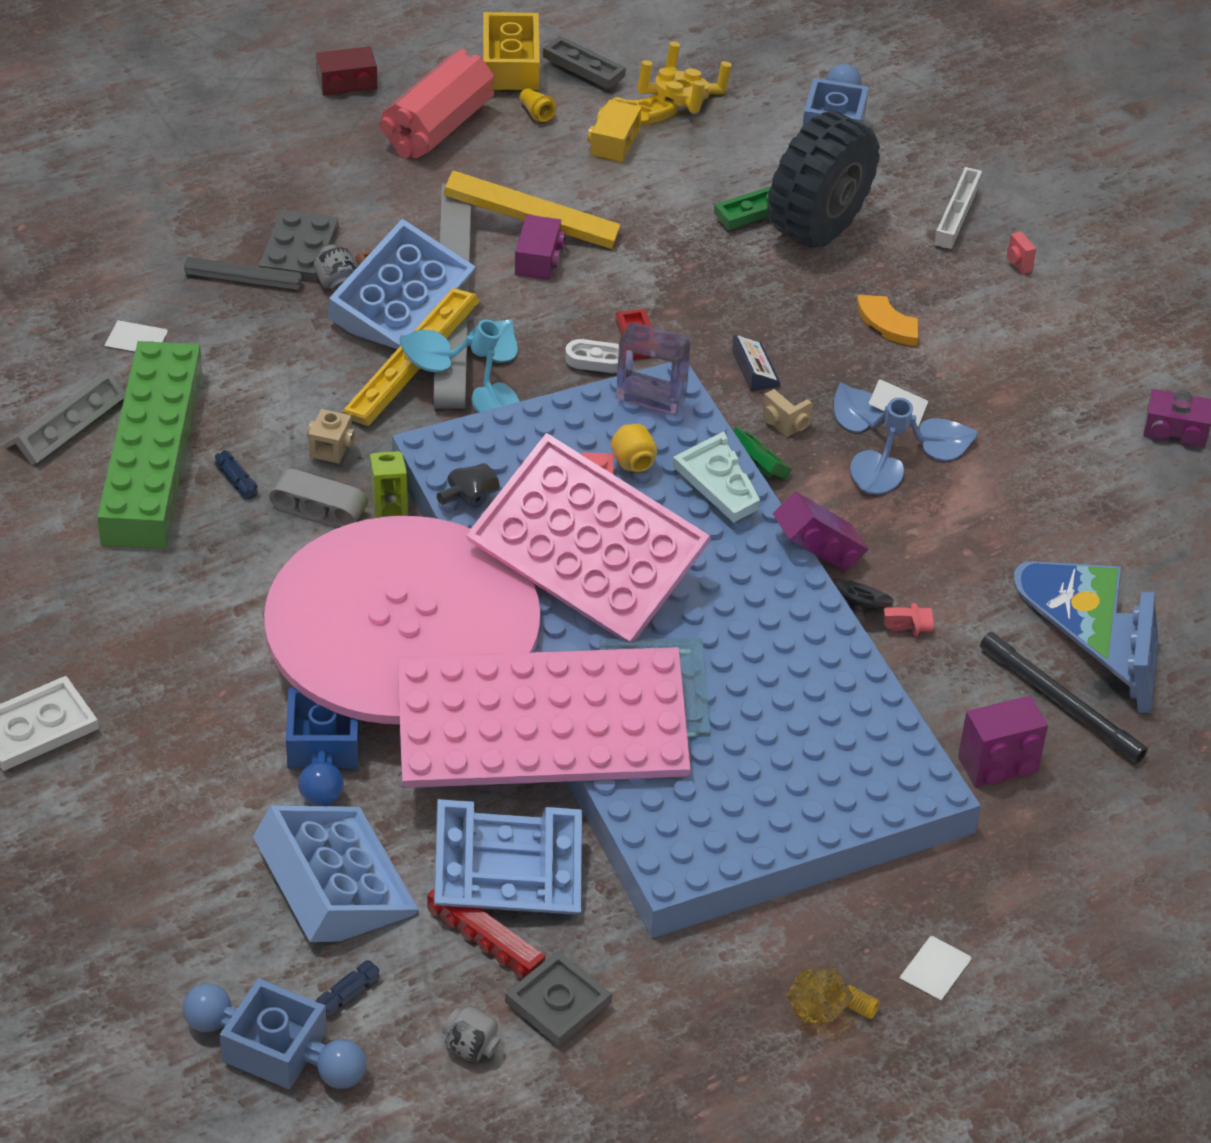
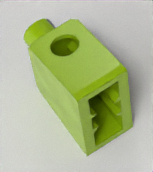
M393 451L370 454L371 494L375 518L408 516L407 472L402 452ZM392 494L396 497V500L392 503H385L384 495Z

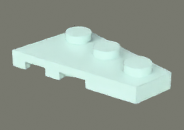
M724 431L673 457L672 466L733 523L759 510L760 499L747 474L742 472L738 464V457L735 451H731Z

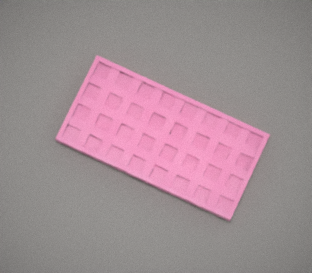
M679 647L398 657L402 788L690 777V759Z

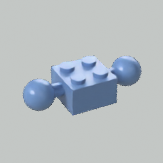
M838 64L828 72L826 80L813 78L804 109L803 126L808 124L814 116L830 111L840 112L863 124L869 86L861 85V76L855 67L849 64Z
M258 978L238 1008L232 1006L230 997L223 988L211 983L195 986L184 998L183 1015L186 1022L193 1029L206 1033L214 1032L224 1027L220 1033L223 1062L284 1088L291 1089L308 1062L316 1065L322 1080L327 1085L336 1089L353 1087L361 1081L366 1072L367 1060L365 1053L355 1042L347 1039H337L327 1045L321 1043L327 1033L325 1005Z

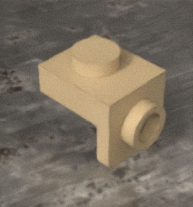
M773 389L764 395L762 417L768 424L774 426L787 438L798 431H803L810 425L813 403L805 400L794 406Z

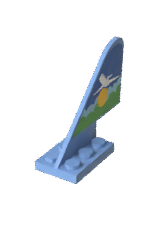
M1037 561L1020 564L1014 572L1015 587L1020 597L1130 686L1131 699H1137L1138 713H1152L1159 642L1155 592H1141L1140 606H1134L1133 613H1117L1121 566Z

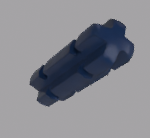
M223 450L215 455V465L223 472L224 476L244 499H250L258 494L256 482L250 478V475L234 459L229 451Z
M364 961L356 968L358 972H350L330 988V993L326 991L315 1000L326 1006V1017H330L338 1011V1005L344 1006L365 990V984L370 986L379 979L380 970L372 961Z

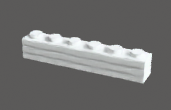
M964 167L960 180L936 230L934 245L952 249L980 186L982 171Z

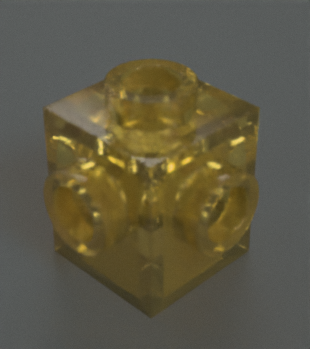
M835 967L823 969L807 968L795 976V983L785 993L793 1006L794 1013L804 1023L821 1022L825 1024L834 1021L854 998V995Z

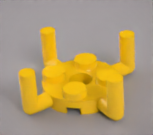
M670 42L665 68L659 69L655 83L649 82L653 63L648 60L641 62L637 90L641 94H656L664 101L667 96L674 99L673 104L687 107L692 114H697L704 99L708 101L709 95H723L727 92L732 64L726 61L721 62L717 83H708L701 77L699 70L689 68L684 72L676 69L680 44L678 42Z

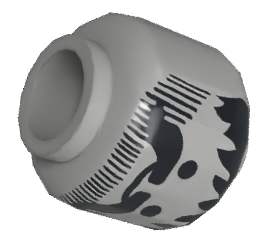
M334 244L323 247L320 250V255L314 261V268L320 283L324 288L331 289L333 292L356 269L350 251L347 248L337 247Z
M472 1005L466 1006L462 1010L456 1008L442 1029L446 1047L470 1063L479 1061L483 1056L491 1058L501 1042V1038L496 1036L498 1032L497 1021Z

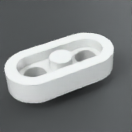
M576 339L567 344L565 360L568 365L576 369L616 373L625 368L627 351L623 346L615 343Z

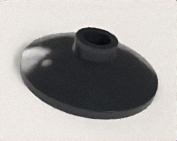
M831 579L843 598L848 600V605L853 611L866 613L867 607L885 608L893 606V598L875 588L850 580Z

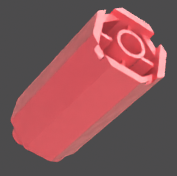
M464 49L456 51L445 58L382 112L379 128L400 157L406 159L410 156L417 159L430 152L494 96V89L491 90V85L494 83V75L482 57L475 54L470 57L466 55L468 51Z

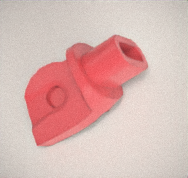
M912 603L911 608H884V623L889 630L903 631L912 629L914 637H918L919 632H933L934 630L932 608H918L917 603Z

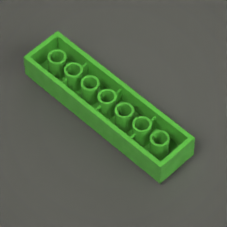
M137 341L97 516L101 545L167 548L202 377L200 344Z

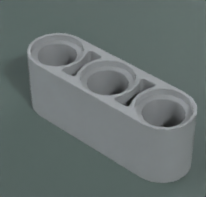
M296 469L285 470L269 493L270 502L277 509L336 528L357 522L368 506V498L360 489Z

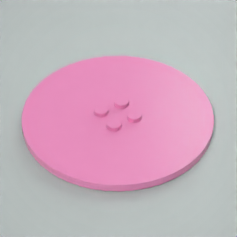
M421 516L373 518L334 529L308 543L292 556L280 570L269 590L264 612L265 636L273 661L282 675L293 687L313 702L350 718L382 724H400L398 657L534 653L540 630L538 595L533 582L469 542L466 537L471 529L469 527L441 519Z

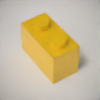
M609 100L604 110H599L595 126H591L588 131L587 142L591 143L590 155L623 162L640 131L641 107Z

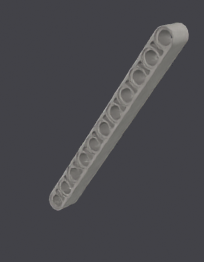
M442 184L440 244L470 263L471 204L443 195L446 184ZM469 278L459 290L469 292ZM468 315L447 338L450 343V350L456 349L465 341L468 335ZM467 347L456 357H449L451 365L448 370L435 372L434 409L466 408Z

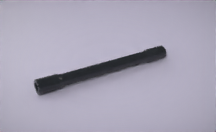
M989 632L984 636L980 643L981 649L1001 664L1007 665L1107 740L1114 749L1134 764H1138L1144 759L1148 752V747L1125 730L1119 729L1020 655L1014 647L994 632Z

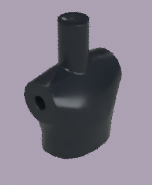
M485 463L472 467L457 468L448 475L447 482L450 488L438 492L436 496L441 505L461 498L471 507H478L485 501L487 496L499 491V479L495 472Z

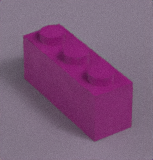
M797 491L772 513L789 540L845 572L855 565L869 550L851 523Z

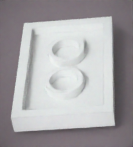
M67 676L0 704V768L2 771L99 729L98 719Z

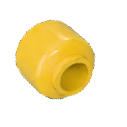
M641 424L623 425L613 435L610 442L611 450L619 465L624 470L630 472L647 470L653 465L658 454V447L652 435Z

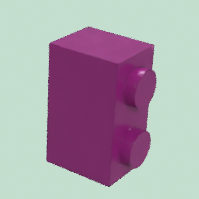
M526 214L515 250V275L550 280L553 268L559 267V249L563 250L565 246L566 232L561 231V219Z

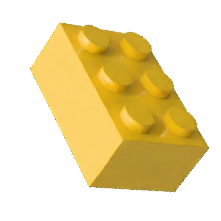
M483 12V60L494 75V83L491 85L492 90L523 91L526 88L539 90V13Z

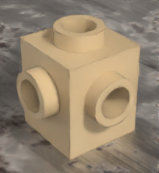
M321 409L315 421L311 420L308 426L309 457L340 464L347 448H352L355 441L356 431L352 429L351 415Z

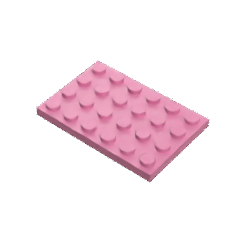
M548 433L543 436L466 535L469 542L630 646L639 637L711 541L710 535Z

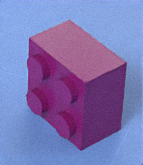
M1030 695L966 711L958 758L974 787L987 784L992 785L1003 780L1018 776H1028L1038 772L1048 724Z

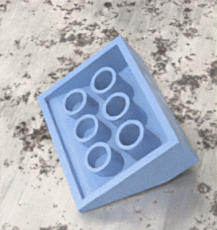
M401 219L329 298L328 319L353 335L398 349L401 346L399 342L400 336L412 333L452 288L459 289L476 267L412 224Z
M270 805L253 838L309 942H341L417 914L419 909L360 807Z

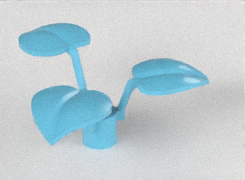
M485 319L480 321L478 326L469 332L465 341L454 350H450L449 341L436 331L418 330L400 336V345L409 360L419 368L430 372L448 370L451 365L449 357H456L468 345H470L475 355L480 357L487 356L483 381L485 387L476 388L471 398L472 404L478 413L519 402L516 393L505 383L498 382L493 385L490 383L492 361L507 363L512 361L517 354L518 346L512 320L492 321Z

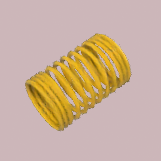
M849 985L844 991L840 1003L844 1007L850 1008V1010L853 1009L856 1013L859 1012L862 1016L865 1015V1018L870 1020L876 1014L880 1000Z

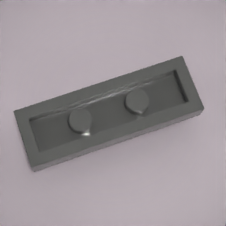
M562 36L557 37L543 48V58L607 89H610L625 77L626 67Z

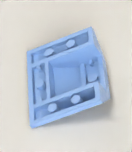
M438 799L434 905L580 915L582 810L546 807L541 818L474 813V802Z

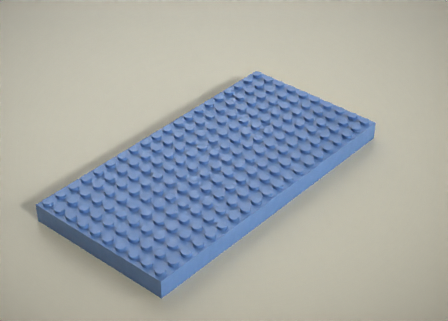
M685 358L392 435V452L400 451L403 454L407 472V491L421 516L454 522L472 528L546 433L579 454L582 452L613 454L610 442L617 430L626 424H641L649 430L658 447V454L653 465L642 472H630L624 470L614 456L613 475L710 535V543L632 646L534 584L540 606V630L534 653L679 647L690 759V777L566 781L651 939L976 833L981 805L815 554L789 540L772 513L782 504ZM723 431L728 438V445L731 451H735L738 457V464L742 472L747 474L760 499L759 510L734 523L672 466L674 456ZM485 463L495 472L499 479V491L487 496L485 501L478 507H471L461 498L441 505L437 500L436 495L438 492L450 488L447 478L454 469Z

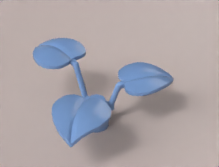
M840 383L835 394L834 415L838 424L843 429L852 433H862L869 426L872 429H876L884 421L889 431L882 455L877 451L865 450L857 453L851 461V477L859 489L867 494H886L894 490L901 483L904 475L903 464L901 461L889 458L888 456L895 434H902L908 430L910 425L916 440L923 442L924 453L935 460L943 462L958 459L977 437V431L940 418L925 420L918 429L917 417L912 415L913 405L905 398L898 397L892 399L883 411L869 404L872 397L870 392Z

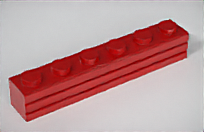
M434 889L427 894V908L431 914L441 917L450 928H456L465 939L475 942L484 953H490L500 965H506L513 970L518 978L524 979L545 962V955L532 947L482 909L434 905Z

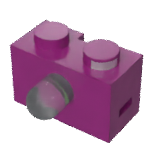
M1151 389L1143 436L1168 441L1170 436L1180 438V443L1206 447L1211 427V399L1192 396L1187 390H1179L1174 393Z

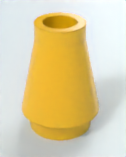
M526 88L520 93V102L524 104L535 121L547 122L554 117L556 105L552 97L533 91L530 88Z

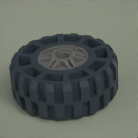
M830 111L814 116L808 124H805L800 129L797 136L789 143L785 154L783 153L777 171L773 175L772 186L768 193L769 203L767 204L769 219L777 231L808 247H822L830 244L845 228L849 227L855 215L862 208V204L871 190L873 179H875L877 173L876 168L880 159L878 152L880 145L877 140L878 138L871 128L840 112Z

